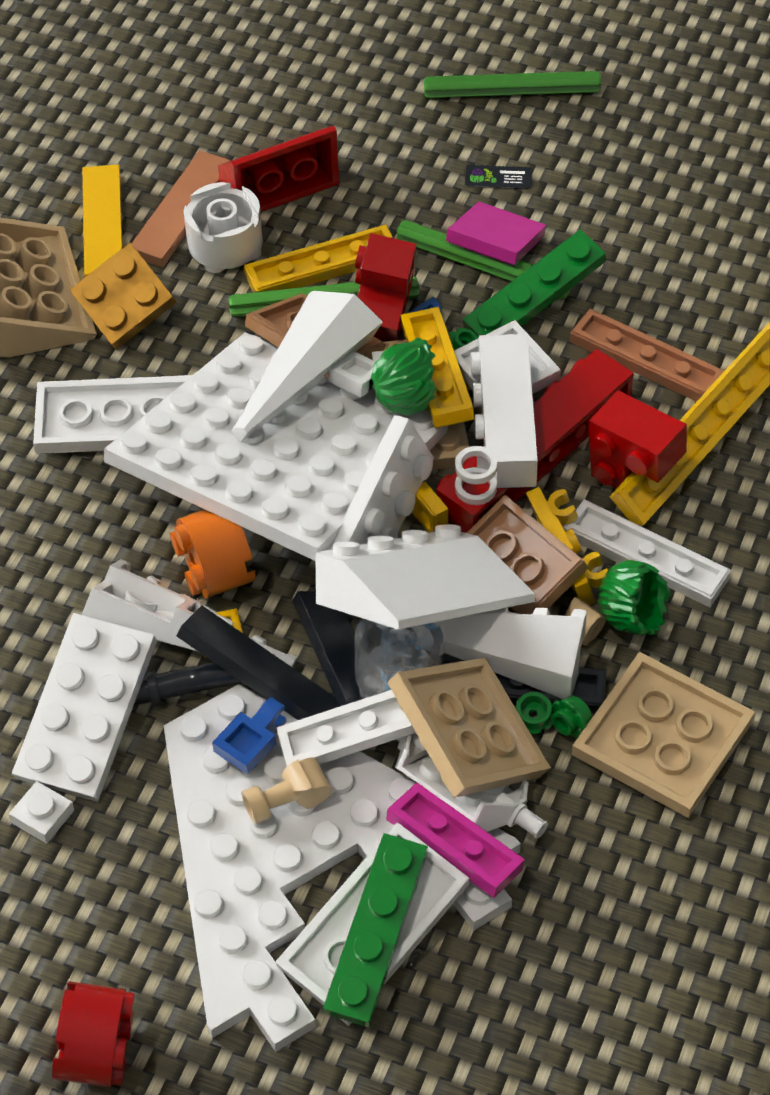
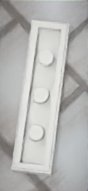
M585 499L576 509L578 514L577 520L570 524H565L563 527L564 531L572 528L580 545L599 552V554L617 563L634 560L652 565L659 570L658 574L668 582L667 586L708 607L712 606L730 579V569Z

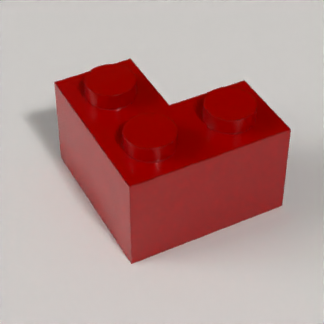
M370 233L367 247L360 245L356 257L355 268L357 273L355 284L360 285L357 297L383 321L374 337L384 342L398 340L402 325L400 315L405 314L415 275L417 243Z
M617 390L589 420L591 476L600 483L610 485L616 489L632 472L659 483L687 452V424Z

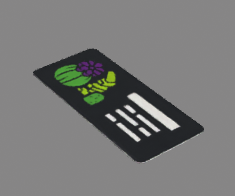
M466 166L465 186L531 188V167Z

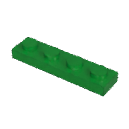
M580 229L463 318L464 328L472 330L479 336L486 335L514 320L522 327L606 262V253Z
M383 833L322 1008L324 1014L370 1028L428 855V846Z

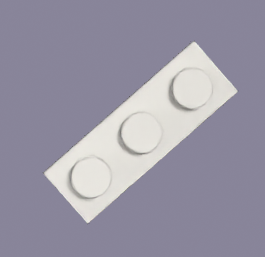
M392 690L276 727L286 766L297 759L300 761L306 758H315L319 764L416 733L405 712L400 708Z

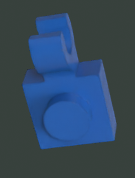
M270 697L252 718L240 712L212 742L213 752L248 775L277 744L276 727L284 725L287 721V718L281 715L285 710V706Z

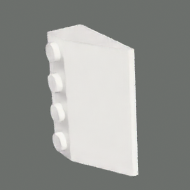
M458 525L435 526V532L431 533L422 530H407L402 532V538L396 539L390 536H372L368 538L367 544L361 545L356 542H337L333 544L332 550L315 552L316 604L398 630L535 602V593L478 536L461 532V527Z

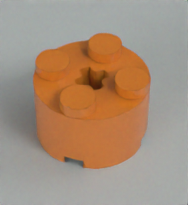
M205 509L177 519V526L174 527L175 531L170 533V539L177 556L184 555L189 568V571L184 573L185 579L193 596L201 593L207 599L255 581V570L248 573L246 570L245 562L253 559L241 526Z

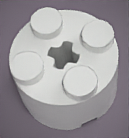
M218 182L203 186L190 196L191 201L184 208L188 249L192 257L203 264L208 272L220 273L224 269L239 267L260 257L263 243L260 204L258 198L251 190L243 186L242 190L231 188L230 183Z

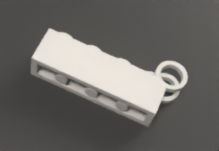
M528 334L479 335V352H471L472 377L480 376V383H473L474 408L481 407L482 414H475V439H483L484 446L467 447L460 451L455 459V471L457 474L455 492L458 498L467 504L481 505L489 502L495 496L497 488L536 487L538 460ZM477 456V467L464 470L462 463L469 457ZM463 482L469 484L488 482L490 488L483 494L472 495L463 490L462 484Z

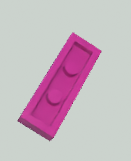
M417 782L387 809V821L393 825L397 822L469 877V881L492 898H495L523 870L524 858Z

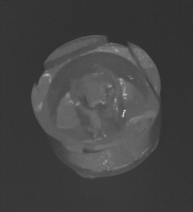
M362 619L355 630V679L359 687V693L364 699L391 690L387 682L397 672L443 665V631L440 626L437 628L434 623L398 630Z

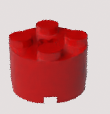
M72 981L67 982V990H65L55 1040L57 1050L60 1051L58 1058H53L52 1080L110 1088L112 1085L122 1086L126 1065L127 1040H130L134 1017L135 993L126 992V989Z

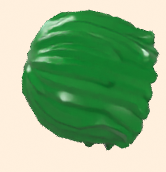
M415 338L411 342L394 344L387 348L374 363L371 374L373 380L372 388L376 392L378 402L392 413L405 416L417 414L425 410L429 406L428 403L435 398L437 388L431 379L434 372L432 360L436 355L430 351L432 345H429L426 340Z
M634 560L622 561L612 566L605 573V577L602 578L601 585L598 587L600 593L597 603L600 606L602 615L614 629L631 634L645 635L646 633L653 635L657 634L660 631V627L666 623L662 618L663 614L667 612L664 601H668L671 592L667 586L668 582L658 574L659 570L652 565Z

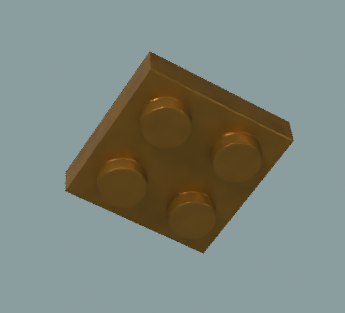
M131 243L123 247L70 289L77 301L116 350L177 303Z

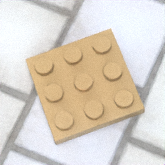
M639 652L589 721L587 727L584 728L572 745L571 755L689 818L753 723L755 711Z
M485 657L397 672L387 682L400 708L405 712L419 737L420 743L428 752L441 775L443 783L448 787L453 798L519 783L524 780L540 778L551 768Z

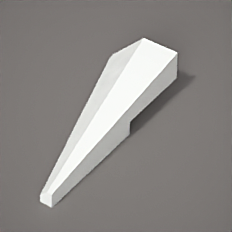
M312 291L305 299L231 433L242 442L314 388L322 376L329 372L330 367L352 351L356 352L368 343L383 321L355 294Z
M122 559L110 565L104 581L91 589L82 612L83 616L155 635L158 641L195 650L176 635L181 625L203 605L185 594H178L160 586L161 580L153 576H148L145 579L131 573V564ZM203 605L205 608L216 614L218 617H220L230 625H234V622H232L230 619L217 614L216 611ZM258 635L252 637V640L291 667L294 666L297 659L296 656L285 654L267 646V640Z
M508 608L399 630L370 621V624L465 661L485 657L495 673L556 697L566 699L572 695L579 674L580 650L585 636L587 611L574 609L570 616L550 615L548 608H535L533 614H516L509 612Z

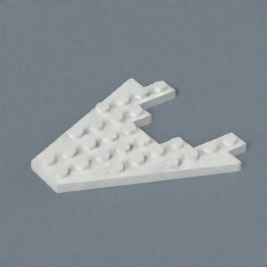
M238 684L163 726L208 1032L213 1039L251 1016L274 1051L277 1052L316 1028L314 1016L269 954L296 938L305 928L304 921L285 895L357 852L365 859L380 842L383 833L387 834L394 826L386 820L387 809L416 782L359 751L319 764L333 791L331 796L324 802L316 805V808L308 809L293 801L271 808L270 819L254 825L246 810L241 791L252 786H259L262 792L281 783L283 781L282 772L287 766L278 732L275 733L277 744L248 775L213 752L212 742L240 712L252 718L267 700ZM285 711L281 713V715L287 718L284 725L298 721ZM499 828L488 831L490 835L515 853H520L521 843L517 838ZM470 881V884L453 905L474 931L512 908V898L505 889L495 898H492Z

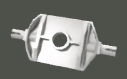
M417 733L396 739L399 741L397 748L400 750L395 768L429 790L486 832L505 825L512 827L518 824L538 839L547 829L548 822L528 810L527 805H525L528 792V782L526 780L522 781L520 788L512 791L507 786H502L453 798L448 787L443 783L441 775L428 752L420 743Z

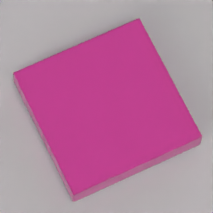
M478 201L448 228L446 241L515 265L544 237L547 225Z

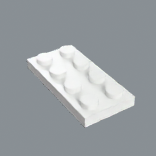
M193 375L37 382L33 441L35 453L104 451V448Z
M394 415L342 520L343 525L328 550H332L333 544L337 542H356L361 545L367 544L368 538L372 536L398 538V531L405 517L409 516L414 508L417 490L432 471L434 459L410 419Z
M76 613L72 614L13 768L12 775L15 779L32 784L38 781L56 791L95 802L99 801L157 643L154 634Z
M398 822L387 833L426 845ZM379 843L275 962L276 966L322 1005H324ZM429 846L428 855L385 983L470 884L469 877ZM340 1019V1020H342V1021H343L346 1025H348V1026H350V1024L352 1023V1022H349V1021Z

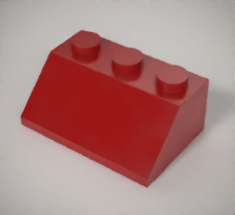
M334 125L220 164L218 165L219 181L230 183L231 188L242 190L243 186L251 190L258 198L260 212L339 185L337 130Z

